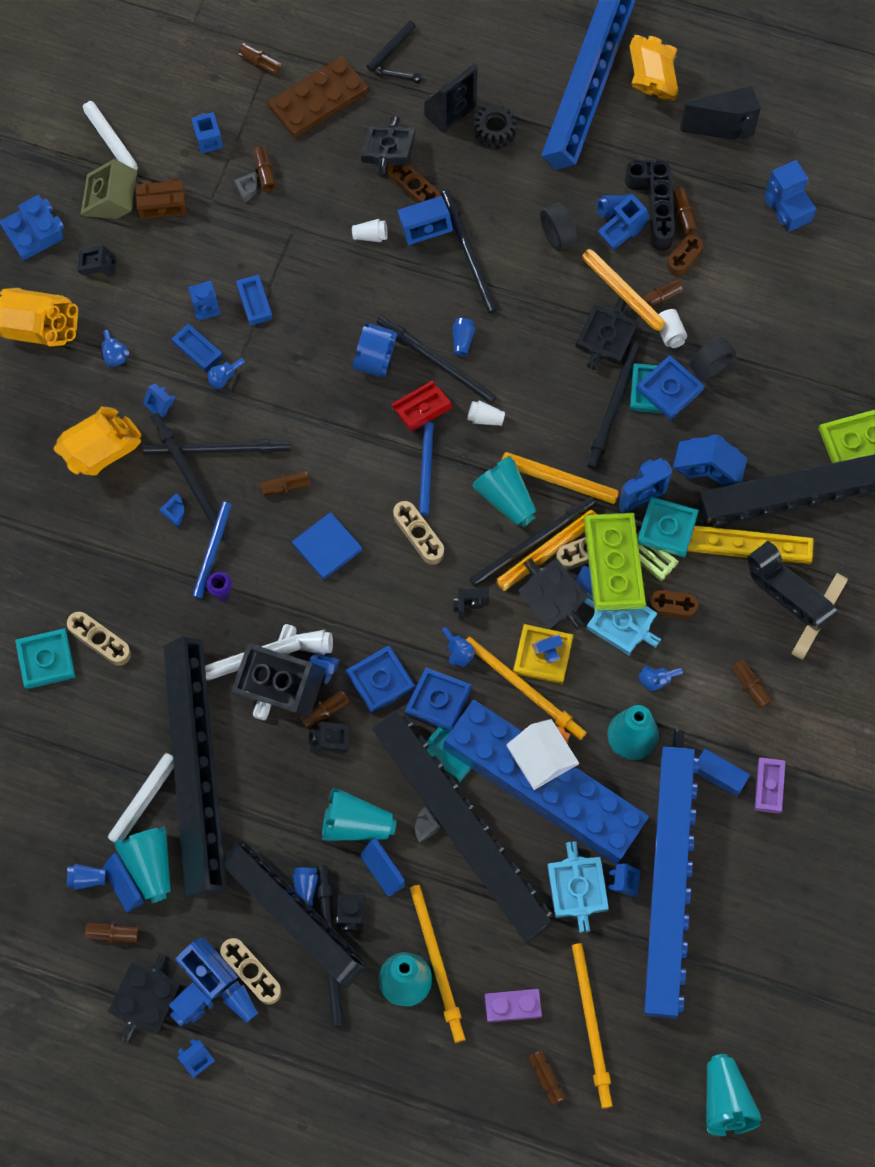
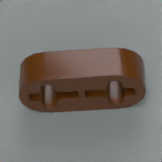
M695 235L687 236L682 240L668 258L667 269L672 275L681 276L689 270L702 253V240ZM692 245H695V246H696V249L693 248V249H691V251L688 253V252H687L688 246L691 247ZM683 258L682 265L674 266V262L678 263Z
M666 590L654 592L649 603L650 609L657 612V615L681 619L692 618L698 609V601L693 595ZM659 598H663L664 603H667L663 608L659 607V603H657ZM686 601L689 602V611H684V607L680 605H683Z

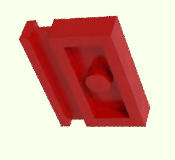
M432 380L392 403V408L412 432L452 409V405Z

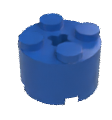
M365 322L352 369L377 377H385L397 333L393 332V330Z

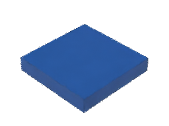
M670 355L636 385V390L669 420L677 416L705 388L698 379Z
M331 512L292 541L295 549L323 581L362 551V547Z
M389 645L345 670L346 675L371 714L376 713L416 688Z
M425 667L406 707L405 714L451 732L458 722L473 686Z

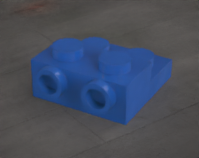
M39 195L18 205V212L0 220L1 228L22 261L64 239L61 231L64 229L61 220L58 216L53 218L50 213L53 211L47 199L42 200Z
M659 458L655 461H646L640 466L637 479H631L623 485L618 506L622 513H628L648 503L650 497L658 498L666 494L672 473L671 467L666 460L663 461L662 458Z

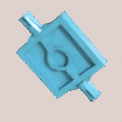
M588 593L587 595L590 598L584 603L594 608L593 596ZM647 606L641 609L595 611L593 618L586 628L628 656L642 640L654 646V648L661 641V638L649 632L650 625L657 616V612Z
M571 842L566 843L568 858L562 862L548 863L547 865L555 918L577 917L579 933H584V927L585 933L591 931L588 916L593 913L609 910L601 858L579 857L577 842H572V848Z

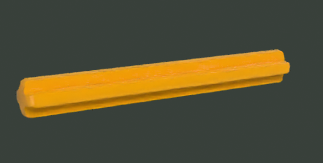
M591 249L585 251L582 259L654 330L660 331L666 324L665 320Z
M505 452L502 457L503 460L511 456L521 473L611 504H615L618 499L619 491L508 452Z
M589 510L497 579L498 586L503 591L509 589L530 573L523 565L525 561L532 558L537 566H540L555 555L560 547L571 543L585 532V515L597 514L593 510Z

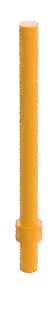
M469 636L466 639L473 646L478 657L553 717L558 726L566 728L579 740L585 737L587 732L572 720L573 717L566 711H560Z
M420 885L410 887V891L445 1007L444 1017L446 1023L450 1024L455 1043L465 1041L460 1023L461 1013L459 1007H456L421 887Z
M581 943L572 945L595 1069V1075H593L595 1087H598L602 1109L613 1107L609 1090L611 1080L609 1072H606L583 945Z

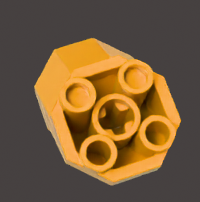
M634 35L630 44L635 73L632 87L650 96L652 94L658 95V98L662 100L676 101L679 92L673 64L678 49L670 45L661 44L662 40L653 36H649L647 40L645 37Z
M8 288L0 292V295H2L0 297L1 337L44 344L49 347L65 345L67 341H72L75 338L78 307L69 298L27 291L21 288Z
M101 406L94 415L63 432L57 439L54 451L63 457L68 463V469L73 473L79 474L82 472L86 475L97 476L104 467L136 449L141 443V439H139L141 432L128 417L124 416L121 419L116 416L119 413L116 409Z

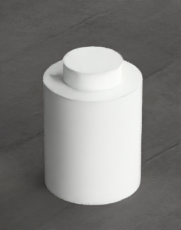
M669 309L658 314L666 322L665 326L659 331L665 346L677 348L683 345L684 340L687 338V333L677 311Z

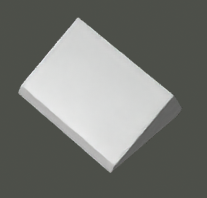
M552 719L531 724L506 745L533 790L579 765L578 760Z

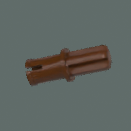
M243 43L238 50V56L253 63L254 67H261L275 75L280 72L281 63L266 56L265 51H259L247 43Z
M256 146L253 150L256 163L255 172L259 174L261 188L263 191L274 190L276 183L272 173L273 164L269 162L266 148L264 146Z
M685 189L674 190L673 198L677 208L676 217H679L683 234L692 235L698 231L693 217L694 208L689 205Z
M675 279L660 288L655 287L654 291L641 298L651 308L660 303L663 305L665 300L681 293L683 286L678 279Z
M307 472L285 477L282 474L281 477L261 481L260 485L263 497L281 492L288 493V490L308 486L310 479Z
M744 660L738 661L732 666L733 672L744 686L743 691L748 692L758 706V709L763 708L772 701L760 684L761 679L755 677Z
M340 691L323 703L319 701L318 705L313 708L310 717L304 715L299 717L306 729L310 730L326 718L330 719V715L348 704L349 699L343 691Z
M112 922V924L87 923L85 927V938L107 940L110 941V944H113L114 941L137 944L139 941V926L116 925V922Z

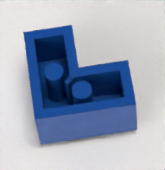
M797 160L771 172L765 193L767 205L773 208L780 225H784L788 232L812 222L816 212V207L805 192L808 176Z
M710 435L709 437L680 441L673 468L687 479L708 476L718 485L724 487L742 483L747 457L740 453L737 448L727 443L723 437Z

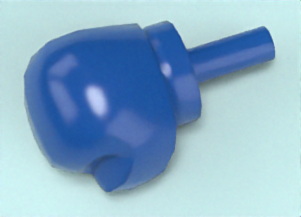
M104 330L105 341L102 343V353L105 364L109 367H115L125 363L126 358L130 355L128 348L123 343L118 342L117 339L111 338L108 330Z
M240 358L232 365L226 362L212 367L208 372V383L215 389L223 388L227 380L234 376V370L245 363L244 359Z
M447 627L443 628L442 632L450 641L447 645L451 652L449 663L453 666H467L474 658L475 649L460 635L454 637Z
M645 666L639 674V682L648 691H655L669 684L671 677L683 674V670L681 668L667 671L664 668L655 670Z

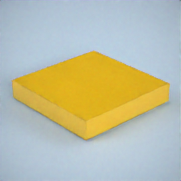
M524 624L513 672L516 675L563 684L573 634ZM554 635H560L563 645L555 647L559 660L547 663L543 652H534L532 643Z

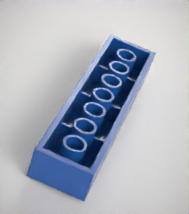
M473 699L444 740L443 749L614 865H617L649 816L576 767L533 790L506 747L522 731Z

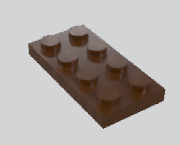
M341 56L267 103L268 108L295 139L367 94L369 87Z

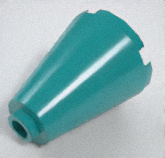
M511 456L497 463L496 467L489 469L473 482L472 487L516 526L522 524L525 527L535 519L533 514L537 512Z
M642 705L632 706L620 712L611 720L607 732L608 743L617 755L619 754L628 760H641L649 756L656 748L659 741L658 726L646 707Z
M333 788L331 790L328 801H332V804L330 803L325 811L322 840L347 841L373 840L374 838L377 840H387L389 835H394L396 820L393 819L392 813L340 789Z
M165 826L131 835L129 839L124 841L122 839L115 841V849L144 899H150L151 903L167 899L166 893L171 892Z
M402 952L391 956L384 962L379 972V987L383 996L389 1002L398 1006L411 1007L422 1002L429 994L432 986V972L429 965L423 958L413 953Z
M727 1054L713 1056L711 1061L707 1063L706 1127L708 1133L715 1136H726V1130H734L736 1135L757 1128L760 1125V1121H762L761 1114L735 1060L728 1057Z

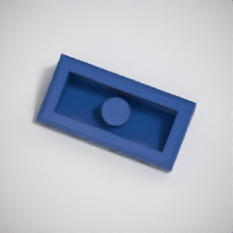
M704 749L699 757V768L696 774L738 797L750 774L707 749Z
M375 838L371 840L361 852V858L386 895L391 897L405 887V880L378 840Z
M116 853L112 854L103 869H105V874L125 911L130 912L144 904V900L119 855Z

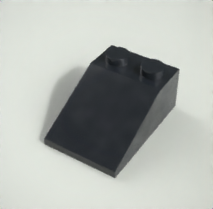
M475 63L453 81L445 83L439 92L435 95H430L424 103V116L442 133L467 115L477 105L478 66Z
M752 85L685 101L680 125L681 132L730 140L745 139L754 135L761 107Z
M247 643L231 692L310 717L326 668Z

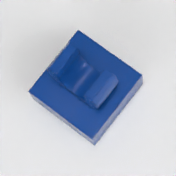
M155 383L148 387L142 404L153 414L159 413L162 418L166 416L168 408L173 405L175 396H169L166 393L167 389L165 387L160 388Z
M554 635L532 643L534 652H543L547 663L559 660L555 647L563 645L560 635Z
M315 653L310 658V662L326 668L324 683L327 684L331 680L332 674L338 669L340 660Z
M617 864L616 870H611L609 874L615 877V884L608 885V888L628 897H638L640 870L627 864Z
M192 1039L190 1040L192 1046L186 1051L180 1048L177 1058L194 1078L215 1060L200 1040Z

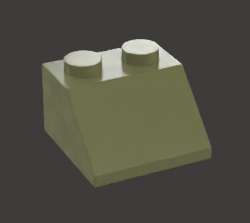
M113 159L88 173L80 215L118 219L131 212L134 205L135 185H137V170L117 159Z

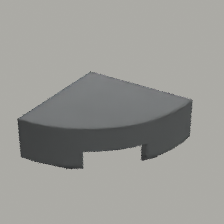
M255 172L234 180V185L244 203L250 200L257 191L258 182Z
M427 807L420 811L415 822V835L419 844L441 830L440 825Z

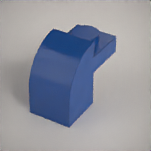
M633 194L629 195L614 208L616 216L598 230V234L613 251L629 237L633 239L637 236L648 221L647 209Z

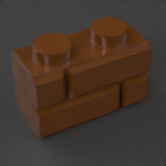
M171 178L165 182L154 183L153 181H145L142 184L135 185L137 209L140 219L187 214L183 180L178 181Z

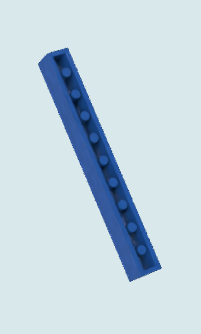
M636 0L598 1L541 155L555 170L573 166L577 163Z
M663 747L644 1005V1016L677 1019L678 1012L683 1013L684 996H680L679 991L680 985H685L686 969L681 968L682 957H687L688 941H683V930L688 931L689 914H684L685 904H690L691 888L686 887L687 877H692L693 861H688V851H693L694 835H689L690 825H695L696 809H691V800L697 798V783H693V773H698L699 758L694 757L695 749Z

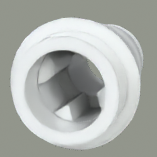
M376 219L353 225V239L373 242L387 240L386 221Z
M480 400L478 402L472 401L468 420L473 421V424L502 426L505 412Z
M320 630L295 635L299 640V650L321 655L332 652L333 636L331 632Z

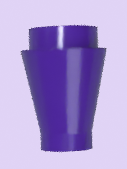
M216 572L209 576L206 586L208 591L217 600L225 601L229 597L232 581L226 573Z

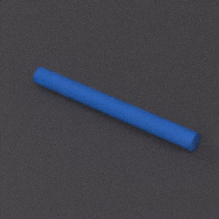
M431 422L424 424L419 513L421 516L429 515L434 424Z
M222 502L192 595L195 598L202 599L207 579L209 578L232 507L230 503Z

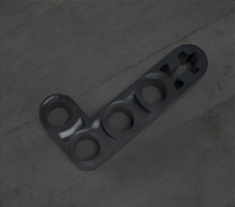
M663 159L632 160L627 165L625 185L632 190H648L651 243L655 249L665 251L671 247L675 232L671 166Z
M766 541L747 556L749 571L753 581L813 630L818 631L837 615V610L831 601L783 565L779 550L770 541Z

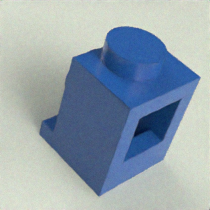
M214 112L200 114L197 117L191 118L200 153L223 148Z
M211 281L188 287L197 321L220 315L217 297Z
M193 982L169 1004L170 1008L174 1011L170 1016L180 1027L184 1024L187 1025L190 1021L195 1023L205 1013L203 1009L206 1006L209 1009L214 1007L209 998Z

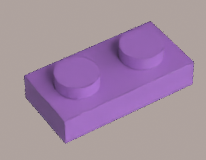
M759 757L754 811L778 814L782 812L785 775L784 760Z
M539 989L485 994L487 1023L542 1017Z

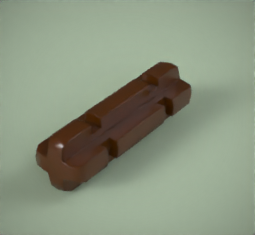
M537 1051L531 1054L528 1060L532 1068H536L534 1072L544 1092H548L546 1096L550 1104L554 1105L563 1101L565 1095L561 1088L558 1089L557 1085L559 1083L550 1065H546L545 1061L547 1059L544 1053Z

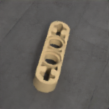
M838 573L824 595L833 605L848 578ZM807 625L792 655L803 660L819 630H813Z

